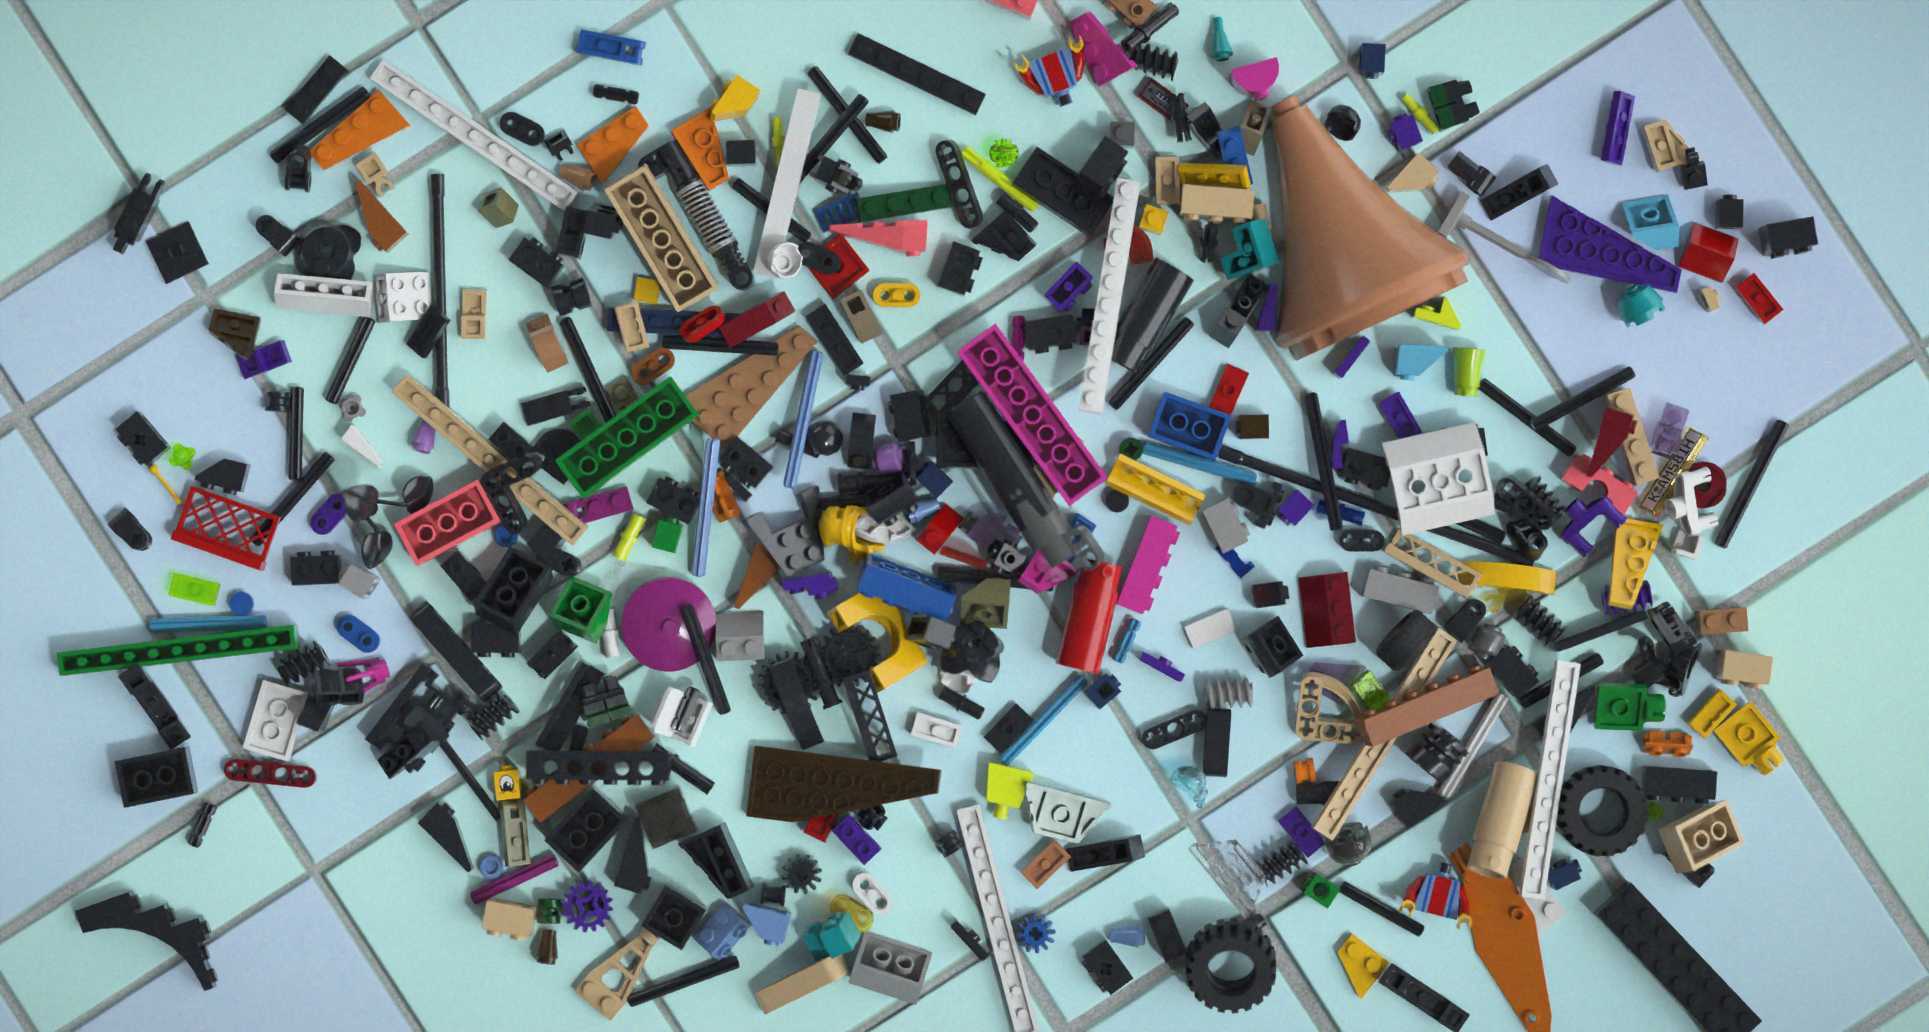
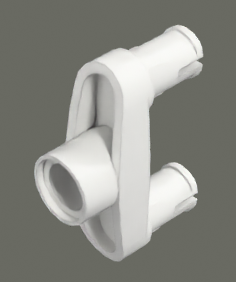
M1707 467L1692 472L1684 471L1678 473L1674 480V497L1665 501V511L1668 517L1672 520L1679 519L1683 531L1689 537L1700 534L1702 530L1718 526V521H1714L1717 520L1714 512L1699 517L1697 513L1694 486L1711 481V476H1707L1711 474Z

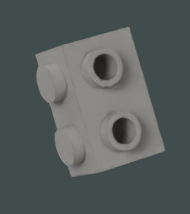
M1227 498L1201 511L1222 554L1249 541L1247 536L1250 535V532L1245 522L1240 524L1236 516L1240 512L1234 501L1230 502Z

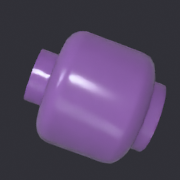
M897 442L879 445L875 450V455H872V464L883 475L899 473L908 464L907 450Z

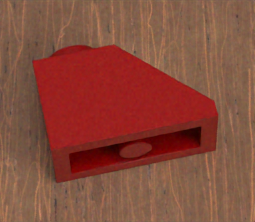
M945 504L916 541L935 555L964 518Z

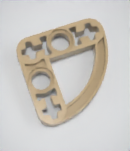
M1317 672L1305 673L1300 680L1295 722L1297 736L1303 740L1344 744H1357L1363 739L1356 718L1362 716V709L1355 695L1343 683L1331 676ZM1310 680H1314L1315 683L1312 694H1308V684H1306ZM1322 687L1334 692L1344 700L1351 710L1354 720L1319 717ZM1306 701H1312L1315 703V708L1311 711H1305L1302 708V704ZM1305 717L1309 718V729L1307 732H1303V728H1301L1304 727ZM1327 725H1333L1336 727V732L1332 735H1326L1323 732V728ZM1340 726H1343V736H1340ZM1352 728H1356L1358 732L1355 733V736H1350Z

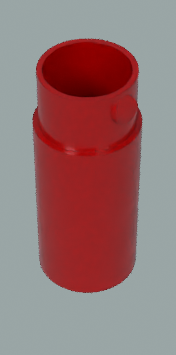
M1088 559V561L1091 562V563H1095V561H1096V560ZM1104 562L1092 570H1085L1081 567L1078 582L1074 584L1056 664L1099 674L1119 593L1116 592L1123 567Z

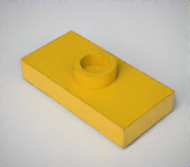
M1718 688L1691 717L1687 724L1703 739H1706L1737 704Z

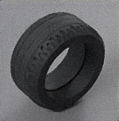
M1413 610L1385 636L1376 648V654L1390 669L1399 671L1409 664L1430 642L1436 633V626L1421 611Z

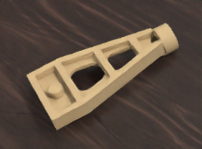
M644 928L639 933V936L590 971L574 992L611 1021L627 1002V997L630 995L652 947L660 938ZM642 938L649 944H644ZM632 950L639 955V960L633 970H628L620 963V959L628 951ZM614 968L619 969L625 975V981L617 992H614L602 982L603 975Z

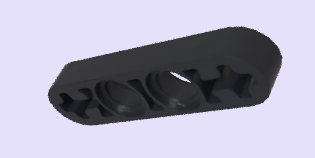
M943 140L937 144L935 152L959 221L962 226L968 229L978 227L983 222V213L960 148L954 140ZM946 147L951 148L949 154H944L943 152ZM952 159H955V160H956V162H952V163H949V164H947V162H946V161H950V160H952ZM953 166L960 170V177L958 179L952 178L950 174ZM960 189H965L968 192V199L965 202L961 201L958 197ZM969 204L972 205V207H969V208H966V209H963V207H962V206H966V205H969ZM974 214L975 219L968 221L967 216Z

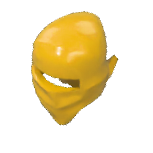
M848 505L846 508L830 506L823 512L819 520V532L824 546L830 547L835 544L846 547L851 564L858 565L859 557L861 561H864L866 553L872 554L873 551H883L885 549L884 544L865 540L855 534L857 519L861 515L870 513L868 508Z

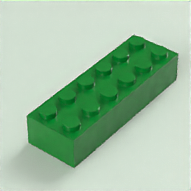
M670 376L555 461L580 496L586 499L699 417L700 414L673 377Z

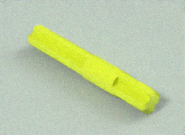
M969 146L964 148L961 152L963 159L1030 212H1034L1039 204L1012 187L1013 181L1004 175L1002 171Z

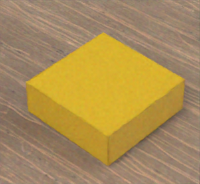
M637 277L634 301L658 304L660 282L658 280Z

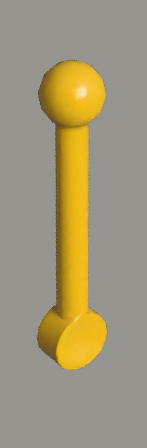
M154 464L150 465L149 472L155 474L180 506L183 501L158 472V467Z

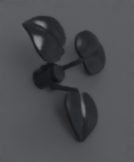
M420 475L410 479L405 484L402 492L403 502L378 499V490L369 484L357 485L341 491L348 517L354 522L366 520L374 529V533H369L365 536L361 549L363 562L368 569H373L383 562L391 552L393 545L391 534L387 531L380 532L377 525L370 519V516H374L378 511L377 504L406 506L407 512L410 514L425 508L433 494V479L431 476Z

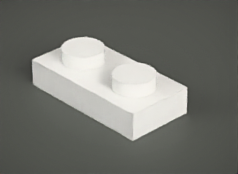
M917 712L911 735L956 748L963 725Z

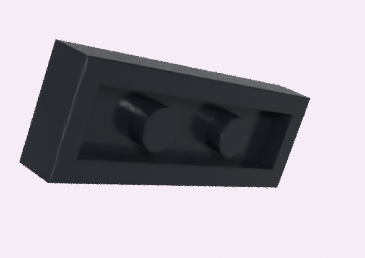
M329 55L285 107V110L304 125L349 71Z
M826 304L805 316L844 376L864 364Z

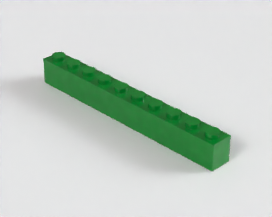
M288 625L57 652L59 676L127 669L137 663L144 667L299 649L300 641L298 625Z

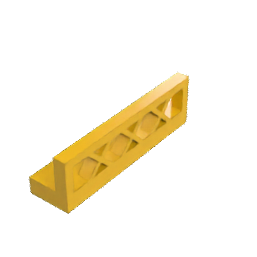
M1122 454L1117 458L1105 485L1189 526L1192 524L1205 498V494Z

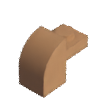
M548 314L526 323L532 343L547 373L569 364Z

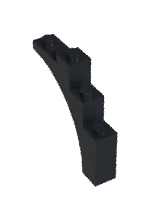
M133 891L75 911L82 933L99 929L122 928L151 935L171 946L187 961L197 975L204 991L217 987V973L214 968H210L208 959H210L209 950L206 945H202V941L210 939L209 934L211 933L209 922L204 920L203 916L175 925L174 921L177 920L173 907L169 908L168 903L141 913L139 909L142 908L141 900L138 894L134 895Z

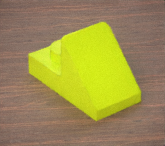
M1446 296L1442 297L1438 313L1434 312L1435 308L1427 305H1421V308L1416 307L1412 316L1414 319L1456 331L1461 328V323Z

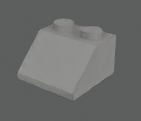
M763 612L716 614L717 662L766 659Z

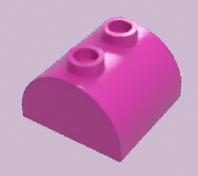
M1275 57L1232 69L1229 73L1232 86L1240 94L1253 97L1254 101L1268 98V91L1275 83L1279 74L1278 58Z

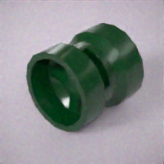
M539 898L538 907L540 908V913L537 915V923L560 924L561 916L558 914V911L561 907V899Z

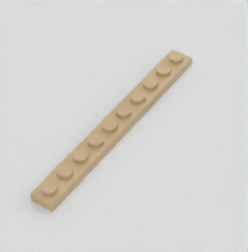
M406 374L393 389L392 393L485 472L509 461L504 454L411 375ZM507 467V474L510 477L515 478V470L511 467ZM500 476L494 478L496 482L501 479ZM531 477L510 485L515 497L572 546L589 528Z
M1436 627L1435 635L1419 653L1390 700L1396 699L1399 701L1404 699V694L1408 692L1425 690V686L1433 681L1458 640ZM1396 738L1374 747L1362 744L1312 824V829L1333 841Z

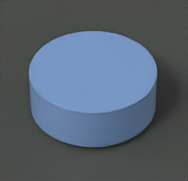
M488 855L481 860L479 869L484 877L494 879L501 875L504 864L500 857Z

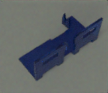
M1218 546L1214 548L1224 561H1228L1230 569L1239 579H1242L1244 575L1255 567L1251 560L1245 564L1234 549L1222 554Z

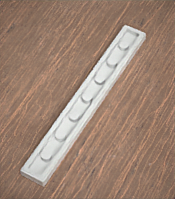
M797 89L753 270L754 274L777 279L768 268L767 256L775 245L786 242L821 98L819 93Z

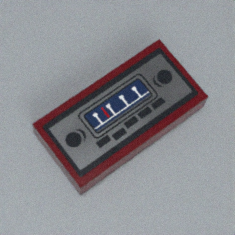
M1151 77L1137 98L1171 122L1173 113L1169 96L1174 93ZM1185 102L1186 110H1187V108L1189 107V104H1187V103Z

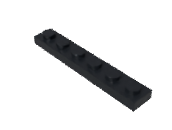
M859 33L848 53L849 56L974 116L977 115L986 96L985 93Z

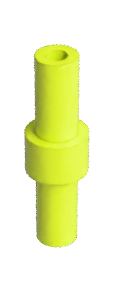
M1409 94L1401 99L1412 111L1416 121H1421L1432 135L1440 129L1427 115L1429 112L1423 106L1420 107Z
M781 117L772 118L774 132L772 146L775 147L777 166L780 163L786 136H783Z

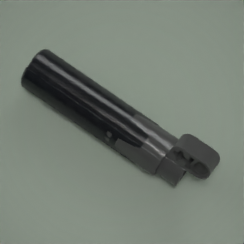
M984 391L973 394L947 412V418L1033 552L1040 549L1051 568H1054L1071 556H1074L1078 564L1085 570H1092L1103 563L1104 552L1091 531L1083 525L1071 528ZM1080 534L1082 538L1076 541L1075 537ZM1088 545L1086 549L1081 550L1082 547ZM1088 552L1093 553L1095 555V563H1091L1088 561Z

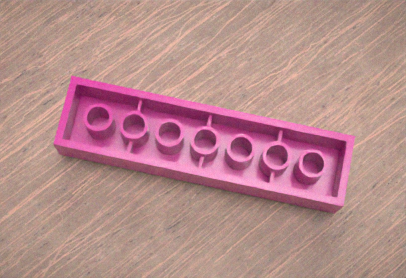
M996 323L957 351L964 364L1068 506H1071L1108 479Z

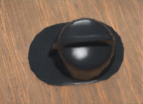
M1699 643L1696 647L1691 646L1675 656L1671 651L1668 656L1667 668L1670 674L1682 682L1681 696L1685 694L1692 669L1701 652L1702 643Z

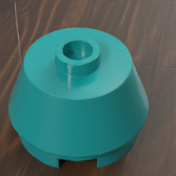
M1649 284L1633 285L1624 291L1625 293L1617 299L1619 318L1627 328L1631 326L1632 322H1635L1636 326L1646 323L1655 318L1653 315L1655 311L1659 309L1660 312H1663L1665 309L1662 303L1663 298Z

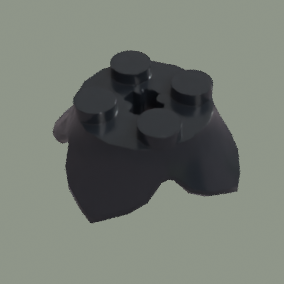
M322 219L310 221L302 231L301 247L296 256L298 272L303 276L351 280L355 273L353 257L361 247V234L348 225H332ZM324 246H332L333 249L330 251V257H327V255L322 256L321 252L324 251Z
M979 620L956 626L953 644L949 649H943L941 652V671L950 674H960L969 670L976 679L992 683L1000 669L999 655L1004 650L1002 640Z

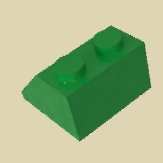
M570 576L548 616L556 628L596 644L607 625L612 593Z

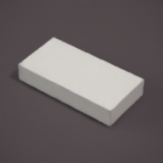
M1228 608L1184 626L1193 649L1237 631Z

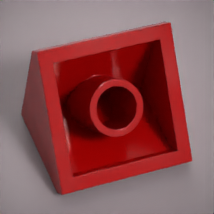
M1694 222L1677 267L1723 283L1735 259L1739 239Z

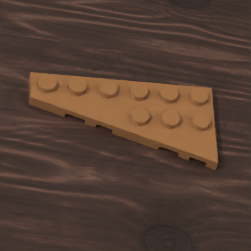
M800 326L774 341L779 344L778 355L753 354L686 395L700 414L692 422L711 438L719 439L720 445L724 449L731 444L736 436L738 437L818 342Z

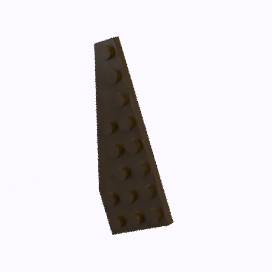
M755 746L746 817L798 822L937 794L940 789L942 769Z

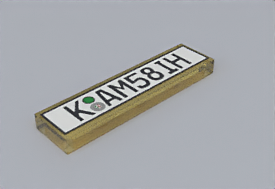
M1689 427L1659 473L1660 478L1654 481L1638 507L1658 518L1665 507V501L1674 494L1675 476L1678 473L1689 471L1709 440V437Z

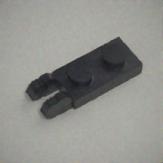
M586 387L570 391L564 390L521 403L527 426L574 413L573 411L591 406L590 401L586 400L575 405H571L569 397L584 394L587 392Z

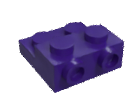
M831 573L782 581L783 590H789L790 595L805 592L804 587L808 588L809 596L814 595L815 599L830 597L829 592L838 591L836 577H831Z

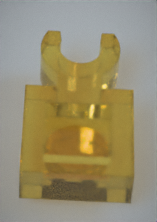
M1497 588L1499 594L1488 595L1484 598V601L1487 602L1490 599L1496 601V606L1490 610L1491 613L1500 610L1503 603H1505L1507 608H1510L1527 599L1529 595L1525 590Z

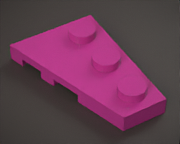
M1091 11L1069 22L1077 42H1079V35L1082 37L1083 55L1098 87L1107 84L1138 66L1133 60H1129L1123 53V48L1119 44L1116 45L1108 36V31Z

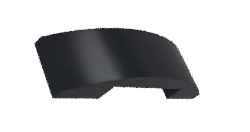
M791 657L770 665L769 669L802 750L823 743V736Z
M139 663L118 675V678L128 692L136 698L155 724L158 733L171 750L191 738L190 733L168 699Z
M1392 962L1379 980L1380 984L1453 1032H1459L1470 1016L1469 1013Z

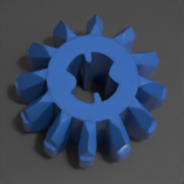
M1032 913L1033 921L1030 922L1028 917L1024 916L1023 920L1027 925L1017 924V927L1024 930V932H1017L1015 935L1018 938L1024 937L1018 943L1019 946L1028 943L1026 952H1030L1032 946H1035V953L1039 954V945H1042L1043 949L1047 951L1049 948L1045 941L1054 943V939L1048 935L1055 934L1056 930H1047L1053 922L1049 920L1043 924L1046 917L1044 914L1040 916L1039 921H1036V913ZM1033 927H1037L1038 931H1042V936L1039 935V939H1034L1032 935H1029V931H1033Z

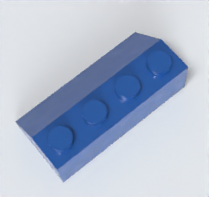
M866 553L857 581V590L865 597L873 598L875 596L881 598L882 602L889 606L897 604L905 607L904 610L914 615L921 613L927 617H934L944 622H947L957 597L954 584L938 580L935 577L874 554Z

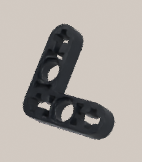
M533 452L525 453L493 467L481 477V485L503 526L508 532L513 534L522 531L526 527L528 520L510 485L533 476L541 469L542 460L539 455ZM526 462H528V463L532 462L533 465H534L533 467H532V466H528V467H526V468H524V469L522 468V466H523ZM507 467H511L515 470V478L510 477L507 474ZM498 476L501 478L496 483L489 481L490 478L494 479ZM499 497H506L509 501V506H503L499 501ZM512 520H518L519 524H513Z

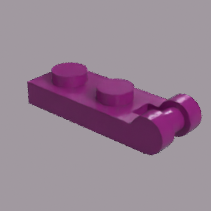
M628 487L564 505L585 524L634 510ZM584 507L586 516L579 517L577 509Z

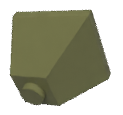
M986 578L963 595L961 600L960 626L979 620L988 628L1007 629L1011 580Z

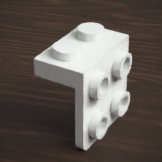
M668 687L661 697V704L657 713L652 718L651 731L695 747L713 703L699 697L698 700L695 699L694 702L696 704L689 721L686 720L685 722L687 726L684 732L676 731L671 728L673 720L677 719L676 713L682 699L686 698L685 691Z

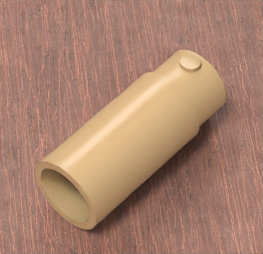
M1497 761L1494 763L1472 839L1473 847L1467 864L1469 870L1494 879H1506L1512 856L1516 854L1535 789L1537 779L1535 771L1509 762Z

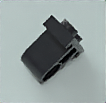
M1272 482L1271 487L1275 488L1272 494L1250 484H1240L1233 490L1232 499L1237 506L1263 516L1262 521H1256L1255 526L1265 529L1266 525L1271 526L1276 513H1273L1272 510L1275 503L1280 504L1283 498L1284 491L1281 490L1283 485ZM1241 489H1247L1251 493V498L1248 502L1239 500L1238 493Z

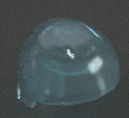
M1191 765L1176 768L1170 777L1171 783L1194 796V802L1197 803L1196 807L1203 809L1208 795L1206 775L1200 768Z

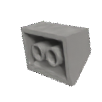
M865 931L848 983L916 1005L933 952Z

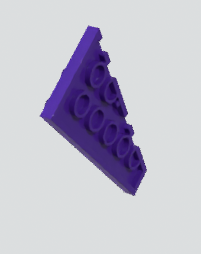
M1550 196L1538 256L1539 259L1563 271L1638 286L1649 284L1653 289L1677 293L1682 269L1647 251L1642 246L1581 213L1576 208L1560 201L1557 197Z

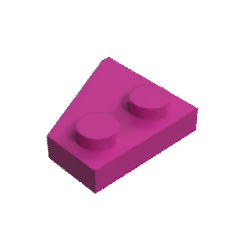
M1038 549L1018 582L1039 594L1074 577L1079 569L1066 560L1051 568L1040 549Z

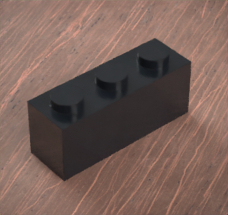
M1643 766L1641 788H1643L1645 795H1647V800L1661 801L1662 796L1671 797L1672 802H1685V798H1694V803L1709 804V800H1716L1718 771Z

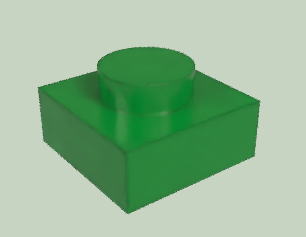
M589 409L569 423L581 440L601 427Z

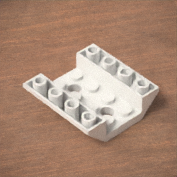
M1475 422L1382 443L1386 465L1391 475L1402 536L1495 515L1493 490L1486 457ZM1463 469H1467L1471 473V477L1467 482H1460L1458 479V474ZM1415 480L1424 482V489L1420 493H1415L1411 489V485Z

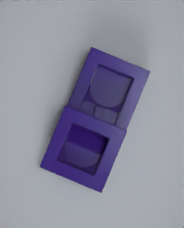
M285 340L277 341L261 349H255L251 362H247L240 356L236 357L244 380L292 362Z
M1346 420L1339 421L1333 436L1331 447L1332 470L1343 468L1340 445L1349 443Z

